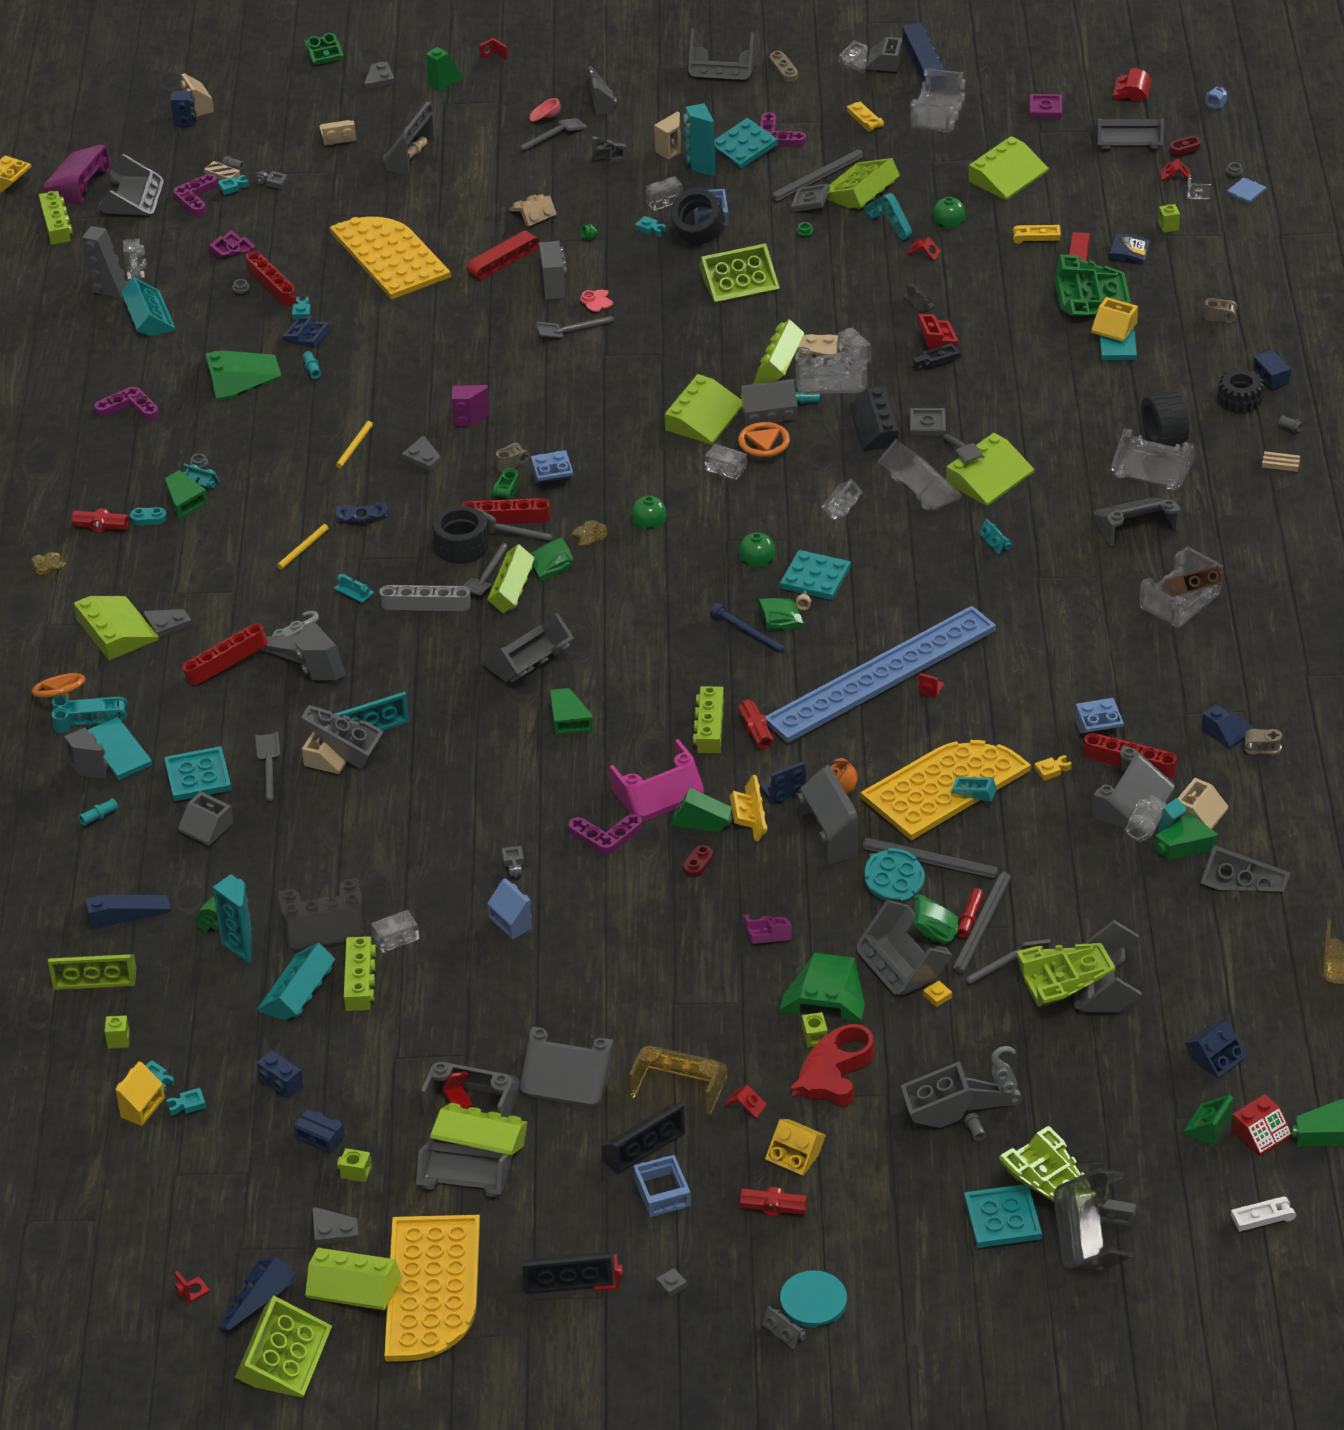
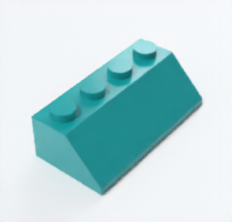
M704 103L685 107L686 114L683 117L686 124L684 134L687 137V141H685V149L687 151V155H685L686 164H689L693 171L716 176L714 120Z
M132 277L121 293L132 316L131 319L136 326V330L148 336L174 331L176 328L160 291Z
M405 692L333 714L343 717V715L349 716L350 720L360 722V720L367 721L382 731L409 722Z
M230 874L213 886L221 942L247 963H250L253 950V929L250 922L248 899L245 890L246 885L241 879H237Z
M319 942L297 953L257 1010L283 1020L297 1017L303 1011L302 1006L312 998L313 995L311 993L322 984L323 981L321 979L323 976L331 971V965L335 958Z

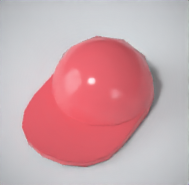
M552 98L544 101L532 111L530 121L535 122L541 118L552 119L560 113L561 108L559 100Z

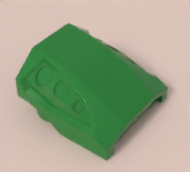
M326 33L321 38L312 36L308 40H304L313 65L329 63L344 58L335 34Z
M557 538V540L530 552L534 557L532 566L538 575L539 581L557 576L560 572H566L569 566L573 565L572 555L563 538Z
M757 599V606L761 609V616L765 619L768 630H789L803 627L801 615L793 599Z
M915 895L916 917L913 925L934 943L940 941L945 945L951 942L958 932V916L923 895Z
M214 896L203 905L195 919L199 929L205 932L210 928L217 931L219 927Z

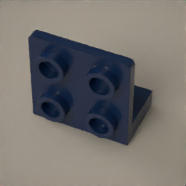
M802 761L769 774V782L761 784L760 791L771 805L796 796L799 793V789L806 783V764Z

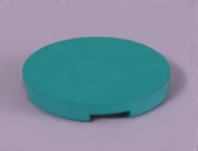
M888 848V850L873 854L869 858L865 866L864 879L868 889L876 897L884 901L890 900L899 903L914 898L921 891L925 872L916 859L917 857L910 852L898 848Z
M805 1271L787 1280L781 1290L780 1304L787 1318L793 1323L803 1327L818 1328L819 1325L837 1321L843 1315L847 1305V1293L844 1285L835 1276L823 1271Z

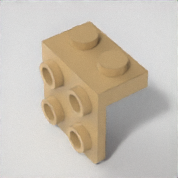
M346 120L320 125L324 145H334L336 143L356 140L354 121Z
M543 194L529 196L526 201L515 202L513 207L509 208L510 212L521 211L526 226H531L556 215L551 197L544 196Z

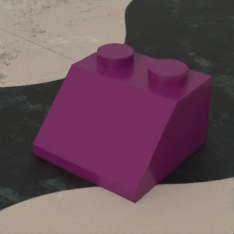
M488 385L452 387L454 427L473 426L490 415Z

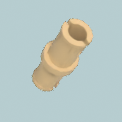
M421 136L417 141L409 144V160L414 155L419 154L421 149L428 144L425 137Z

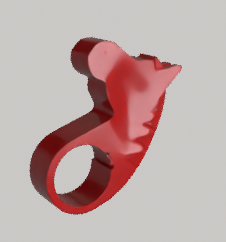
M849 1024L825 1035L811 1050L802 1066L799 1080L791 1086L793 1091L792 1097L804 1095L809 1100L826 1099L838 1106L850 1105L854 1101L853 1085L850 1080L841 1076L863 1068L873 1060L875 1051L871 1031L862 1025ZM851 1041H858L867 1045L858 1052H845L839 1049L843 1044Z

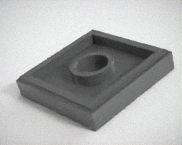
M829 184L798 188L790 207L792 212L823 208L830 190Z
M910 408V436H944L946 434L945 408Z

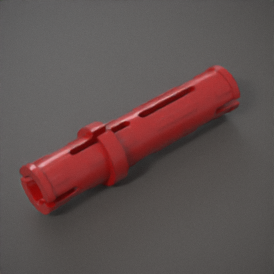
M972 889L965 911L959 918L960 924L956 934L960 938H967L971 927L976 922L975 916L984 896L981 889Z

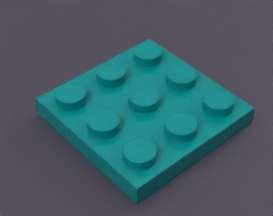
M746 118L714 140L715 151L740 169L778 145L777 138L749 118Z
M798 550L780 582V589L802 594L805 590L807 595L833 600L851 568V561Z
M222 746L164 757L174 801L194 798L200 791L207 795L231 791Z
M1023 1184L964 1192V1200L977 1248L1042 1239L1041 1228L1028 1186Z

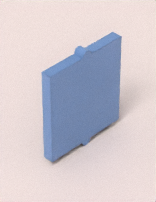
M1242 178L1227 190V194L1251 203L1266 190V187L1258 184L1256 181L1253 182Z

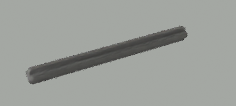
M857 149L773 192L772 199L779 201L797 192L798 188L806 187L861 159L863 157L862 151Z
M865 838L863 842L865 850L881 852L888 850V848H898L910 852L917 857L916 859L919 862L989 878H996L998 873L997 867L871 838Z
M1002 872L999 875L954 965V970L959 974L966 970L1011 879V876L1006 872Z

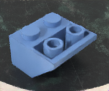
M566 450L531 456L532 474L536 484L567 479L573 476V470Z
M1114 698L1076 704L1075 722L1080 733L1124 726Z
M506 878L503 879L487 903L488 915L513 940L532 929L531 901L527 895H523L518 890L515 884L510 883Z

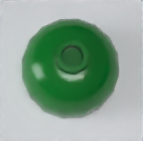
M953 197L940 199L933 207V222L937 226L938 223L943 225V228L961 226V222H965L964 205L960 200Z
M643 496L632 505L631 521L637 528L647 530V527H653V529H657L666 522V507L659 498Z
M758 532L746 535L739 546L740 561L748 563L749 567L756 568L769 565L768 562L771 560L773 562L775 559V546L772 539L768 535Z

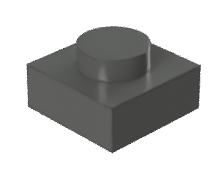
M675 1268L656 1278L657 1285L669 1298L687 1288V1281Z

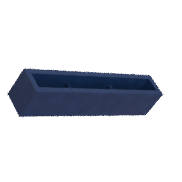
M921 23L902 25V39L926 90L945 88L948 75L946 71L944 72L943 64L939 62V55L935 53V47L931 45L930 37H927L926 29L923 28Z

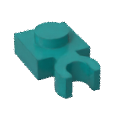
M241 175L237 179L230 177L218 181V187L224 195L239 191V187L245 188L249 186L245 175Z
M644 216L635 224V230L648 235L654 233L655 236L661 237V231L666 232V225L658 224L657 220Z
M297 297L296 304H293V320H296L298 317H310L311 306L309 304V297H306L304 301H300L299 297Z
M150 1061L145 1065L161 1081L164 1092H167L165 1084L175 1085L174 1078L167 1075L166 1069L154 1061Z
M200 1088L180 1093V1098L178 1099L169 1098L166 1100L167 1107H170V1115H176L181 1110H185L187 1114L206 1108Z

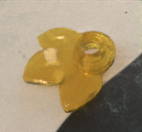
M590 520L586 521L584 526L575 528L572 535L580 537L578 545L581 547L592 544L595 540L603 539L607 535V528L604 524Z
M49 552L45 556L38 554L32 558L34 568L39 574H47L51 572V569H60L67 565L66 562L59 561L61 555L57 552Z

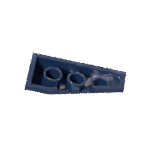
M101 895L85 899L92 929L171 912L167 895Z
M278 1257L259 1258L244 1280L246 1286L237 1292L235 1296L237 1302L228 1308L218 1329L220 1331L230 1330L270 1301L273 1295L276 1296L283 1290H286L292 1284V1277L295 1275V1272Z

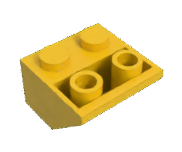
M9 156L2 157L0 159V192L2 193L31 168V164Z
M1106 297L1099 306L1091 333L1124 342L1137 324L1138 306Z
M140 1061L134 1068L130 1069L125 1079L116 1087L121 1118L143 1126L165 1098L161 1081Z
M779 1119L765 1159L800 1175H804L818 1157L826 1135L790 1119Z

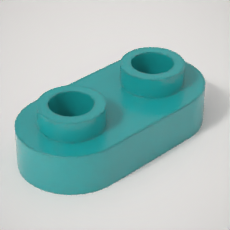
M160 507L136 508L131 511L130 518L134 525H158L167 520L165 509Z

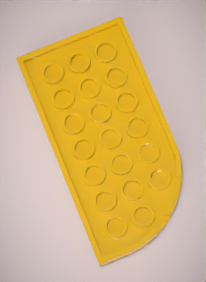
M354 217L351 220L337 223L330 227V233L391 300L451 278V272L409 227L401 222L383 217Z
M970 740V743L958 744L956 741L931 751L860 792V798L907 838L913 840L980 801L979 799L951 792L957 777L994 778L998 790L1031 771V764L1011 749L1000 744L997 746L985 744V741Z
M480 1215L393 1217L390 1259H396L402 1278L387 1306L385 1361L422 1360L438 1355L459 1342L470 1329L477 1308Z

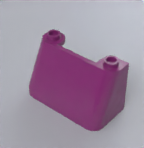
M96 145L72 152L48 181L45 182V193L58 191L59 196L63 197L64 202L82 205L85 201L82 198L83 191L88 190L87 182L96 171L108 174L111 170L108 147Z

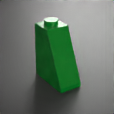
M437 47L426 53L428 85L440 92L462 79V74L446 51Z
M180 470L165 478L167 493L179 520L208 503L206 489Z
M570 688L550 690L555 735L593 731L592 714Z
M689 787L674 811L670 825L721 832L724 826L728 827L731 822L732 815H730L732 807Z
M1190 813L1155 836V850L1168 860L1208 852L1211 850L1212 845L1217 846L1218 834Z
M1344 1099L1296 1116V1124L1292 1125V1138H1296L1297 1147L1344 1146Z

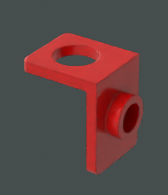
M494 38L479 45L480 58L482 59L493 53L504 60L508 59L507 46ZM489 45V50L484 53V48Z
M1176 159L1160 171L1161 179L1165 181L1179 171L1187 180H1190V170L1179 159Z
M927 237L923 240H916L907 254L911 255L923 249L930 259L934 261L940 250L931 238ZM929 246L933 247L934 254L930 252Z
M920 673L919 694L937 698L944 683L938 681L937 677Z
M468 1071L451 1074L443 1087V1091L450 1103L459 1104L461 1108L465 1109L473 1106L463 1088V1084L469 1075ZM461 1077L459 1081L452 1083L456 1078Z
M748 1084L735 1090L724 1104L728 1107L738 1101L754 1118H757L766 1106V1103Z
M613 1254L614 1285L594 1287V1291L619 1289V1278H623L622 1265L617 1263V1254Z
M178 1271L174 1272L176 1284H174L175 1290L179 1296L182 1295L188 1304L210 1292L200 1277L186 1282ZM198 1285L201 1287V1291L190 1293L189 1288Z

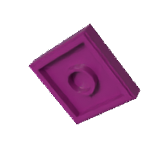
M1030 94V117L1062 118V95Z

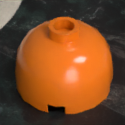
M836 759L833 761L835 764L831 766V769L846 794H851L857 784V772L846 759Z

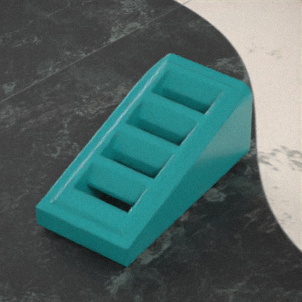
M957 777L951 792L983 801H992L997 788L994 778Z
M1176 798L1164 806L1158 833L1180 820L1185 814L1187 808L1179 799Z

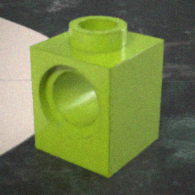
M1175 204L1159 207L1158 224L1163 233L1179 230L1180 212Z
M822 1012L802 1015V1031L807 1048L814 1047L827 1035V1027Z
M106 1016L105 1036L108 1049L129 1048L130 1030L127 1016Z
M345 1148L343 1156H340L337 1162V1168L340 1169L342 1179L366 1182L372 1167L370 1152Z

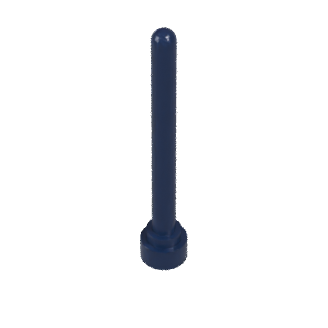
M715 603L710 610L712 617L725 619L778 652L784 650V646L727 613L725 606L720 603Z

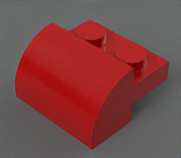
M1131 68L1129 75L1117 77L1113 93L1114 100L1130 97L1132 102L1147 99L1151 85L1150 76L1141 69Z
M918 314V326L930 349L950 343L957 347L958 339L949 321L937 320L934 314Z

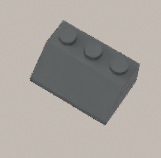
M793 379L741 386L742 416L745 426L759 422L777 423L798 420L797 399Z

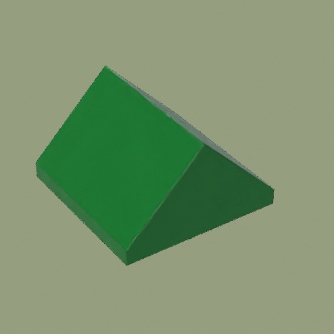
M1231 1094L1201 1103L1184 1129V1134L1213 1146L1231 1119L1233 1105Z

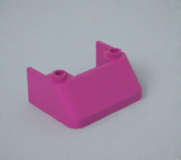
M679 739L675 740L676 757L674 758V764L676 768L649 779L643 780L637 774H628L622 777L614 765L610 766L612 791L629 813L639 815L642 818V822L675 810L689 787L704 794V787L694 758Z

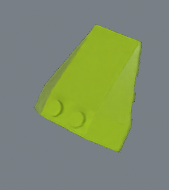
M1102 943L1075 944V948H1062V945H1056V949H1043V946H1036L1017 951L1025 984L1038 1007L1059 1002L1116 971Z
M1050 1126L1037 1132L1030 1143L1018 1151L1012 1148L999 1157L1001 1165L1016 1180L1070 1212L1081 1207L1097 1195L1085 1174H1080L1075 1166L1077 1163L1075 1158H1070L1065 1150L1067 1147L1065 1142Z

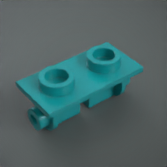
M184 464L187 470L183 473L195 482L199 479L198 484L200 486L210 489L215 487L216 482L220 483L216 472L213 470H204L194 464Z
M985 519L979 535L997 554H1000L1002 549L1009 550L1012 547L1011 541L1002 535L995 524H991L988 519Z
M339 574L337 577L339 584L334 589L361 603L374 594L368 588V585L356 580L353 582V579L346 574Z

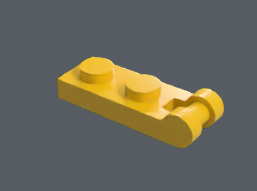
M856 102L847 106V113L868 132L873 131L876 127L881 128L884 126L882 118H878L863 103Z
M1022 225L1013 228V240L1017 244L1023 241H1055L1061 239L1060 225Z

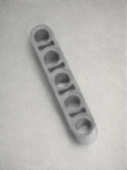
M386 585L380 588L381 607L385 610L466 611L471 607L470 590L465 586Z

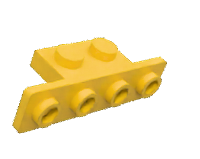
M752 775L745 786L746 794L733 791L730 795L734 823L752 828L754 841L759 842L761 837L767 832V824L765 823V811L763 810L762 797L759 790L760 784L758 783L757 775Z

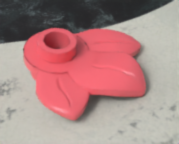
M587 290L580 297L581 303L585 304L587 309L593 312H600L601 309H607L614 304L613 301L606 297L608 295L607 290Z

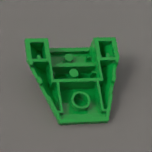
M1059 255L1055 284L1061 310L1071 316L1097 314L1099 306L1106 297L1130 304L1131 301L1124 272L1108 266H1098L1091 260L1089 262L1084 261L1077 255Z
M223 350L205 354V362L212 378L216 401L237 397L239 392L244 390L249 392L256 385L261 384L263 386L282 378L275 355Z
M814 953L783 994L780 1012L800 1015L803 1004L841 1009V1020L861 1023L865 1003L855 958Z

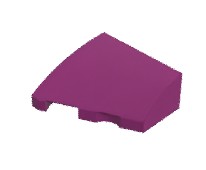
M230 230L223 237H218L210 244L208 253L222 258L254 250L255 245L246 237L240 238Z
M743 915L744 925L752 944L792 940V925L787 918L762 916L759 920H750V915Z

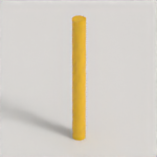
M366 422L336 463L337 468L341 469L373 426L372 422Z
M323 524L277 564L278 569L282 570L328 531V526Z

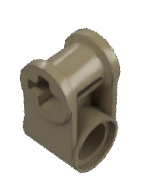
M1208 298L1205 301L1203 316L1209 321L1232 323L1236 320L1235 312L1238 309V305L1232 300Z
M513 443L499 449L496 452V469L503 472L506 469H514L524 465L529 461L530 453L527 450H523L519 443Z
M1276 729L1247 730L1245 733V751L1252 755H1277L1282 750L1280 744L1282 733Z

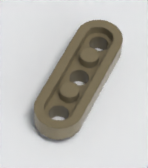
M774 51L770 54L771 65L784 81L794 82L798 79L797 69L783 52Z

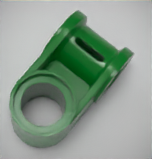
M509 468L502 472L499 480L494 485L493 498L497 499L500 497L513 500L520 487L518 471L516 469Z

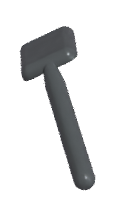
M578 118L560 120L558 123L560 126L523 144L520 149L526 151L556 135L563 129L568 131L586 129V124Z
M609 316L562 328L555 323L536 322V328L540 337L561 339L563 337L562 333L609 324L614 321V318Z
M949 434L943 436L945 441L957 447L956 454L964 465H967L969 461L985 458L974 443L965 445Z
M476 508L485 515L489 534H494L496 529L545 541L552 540L551 534L496 524L495 517Z
M502 543L480 580L472 578L463 586L469 588L471 593L478 595L486 592L491 587V584L485 581L490 577L507 550V544Z
M278 732L267 735H255L257 757L261 760L266 759V800L269 802L274 799L272 758L280 756Z
M1050 939L1024 942L1022 948L969 975L966 978V982L972 984L1017 959V951L1036 946H1043V949H1048L1051 941Z

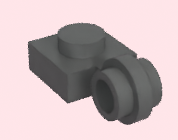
M264 171L257 172L255 175V181L258 184L263 185L266 183V186L282 189L288 180L287 174L274 171L270 175Z
M522 847L502 848L504 867L509 866L510 877L517 879L518 876H522L521 865H524Z

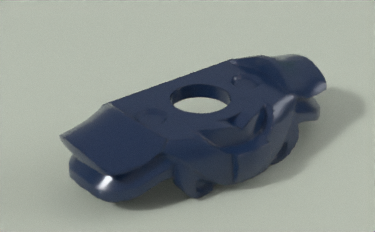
M383 501L374 503V505L357 507L340 505L336 507L335 518L337 521L364 524L386 517L388 510L386 503ZM361 510L367 512L364 517H359L356 514Z

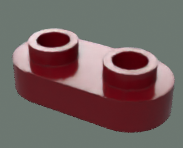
M1189 136L1172 141L1170 143V152L1175 156L1194 152L1200 149L1201 140L1196 136Z
M701 845L692 851L684 862V873L686 876L696 878L704 873L713 860V850L709 846Z

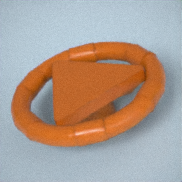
M759 422L745 427L739 434L738 442L741 449L751 456L771 457L782 453L788 447L790 436L787 430L778 424ZM780 433L783 437V443L771 450ZM745 437L756 444L757 449L747 446Z
M78 673L51 677L35 685L31 693L38 698H50L59 695L69 697V692L84 685L86 678Z

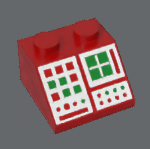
M1265 1094L1232 1115L1231 1131L1258 1156H1262L1292 1137V1132L1280 1107Z

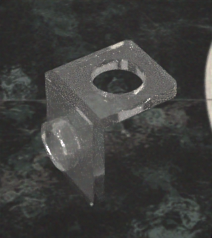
M1189 174L1187 198L1210 199L1211 185L1191 183V174Z

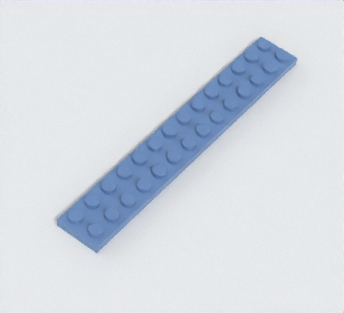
M970 606L765 716L767 726L789 743L996 631V625L976 608Z

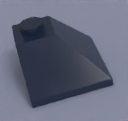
M1217 704L1205 711L1202 716L1201 730L1228 749L1245 740L1247 730L1256 729L1229 709Z

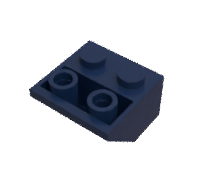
M1228 1020L1211 1023L1184 1043L1194 1062L1216 1078L1247 1057Z

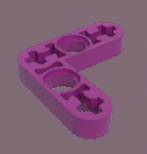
M771 112L762 115L760 127L778 139V145L776 146L801 147L806 144L805 133L775 131L776 115Z
M206 174L174 189L175 199L192 215H204L206 213L205 203L197 195L217 186L216 176Z
M129 387L96 402L94 406L96 415L101 417L110 415L130 405L146 420H155L159 416L157 405L138 387Z
M637 814L626 816L607 832L580 817L569 821V832L572 836L605 855L615 852L642 830V818ZM619 832L625 833L623 836H616L615 834ZM589 834L597 835L595 838L587 837Z

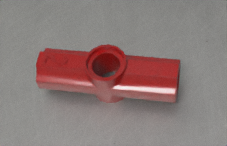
M102 508L97 509L95 512L74 511L72 514L73 526L90 527L96 532H103L105 529H128L129 518L125 514H112Z
M749 699L744 700L738 707L744 720L747 734L752 736L758 748L762 750L769 749L773 744V737L768 730L764 714L759 713L754 702Z
M770 1187L766 1191L742 1189L740 1207L763 1210L769 1216H778L781 1212L804 1215L807 1209V1196L786 1194L777 1187Z

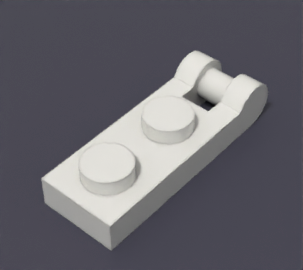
M1280 1197L1231 1210V1217L1240 1232L1282 1220L1292 1221L1295 1219L1296 1213L1293 1208H1290L1288 1198Z

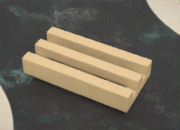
M1264 451L1262 468L1298 472L1300 456Z

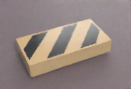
M213 161L204 169L205 174H213L220 180L230 177L236 179L240 176V170Z

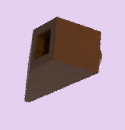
M1220 565L1167 578L1164 579L1168 596L1172 598L1222 584L1224 579Z

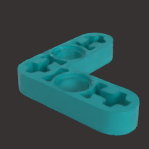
M888 193L866 205V213L871 219L886 212L900 239L906 240L912 236L911 227L893 194Z

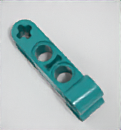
M59 695L52 699L53 711L51 715L53 727L58 733L69 731L71 726L105 723L118 717V712H120L119 719L121 722L127 718V712L125 711L127 701L122 697L69 701L67 696Z

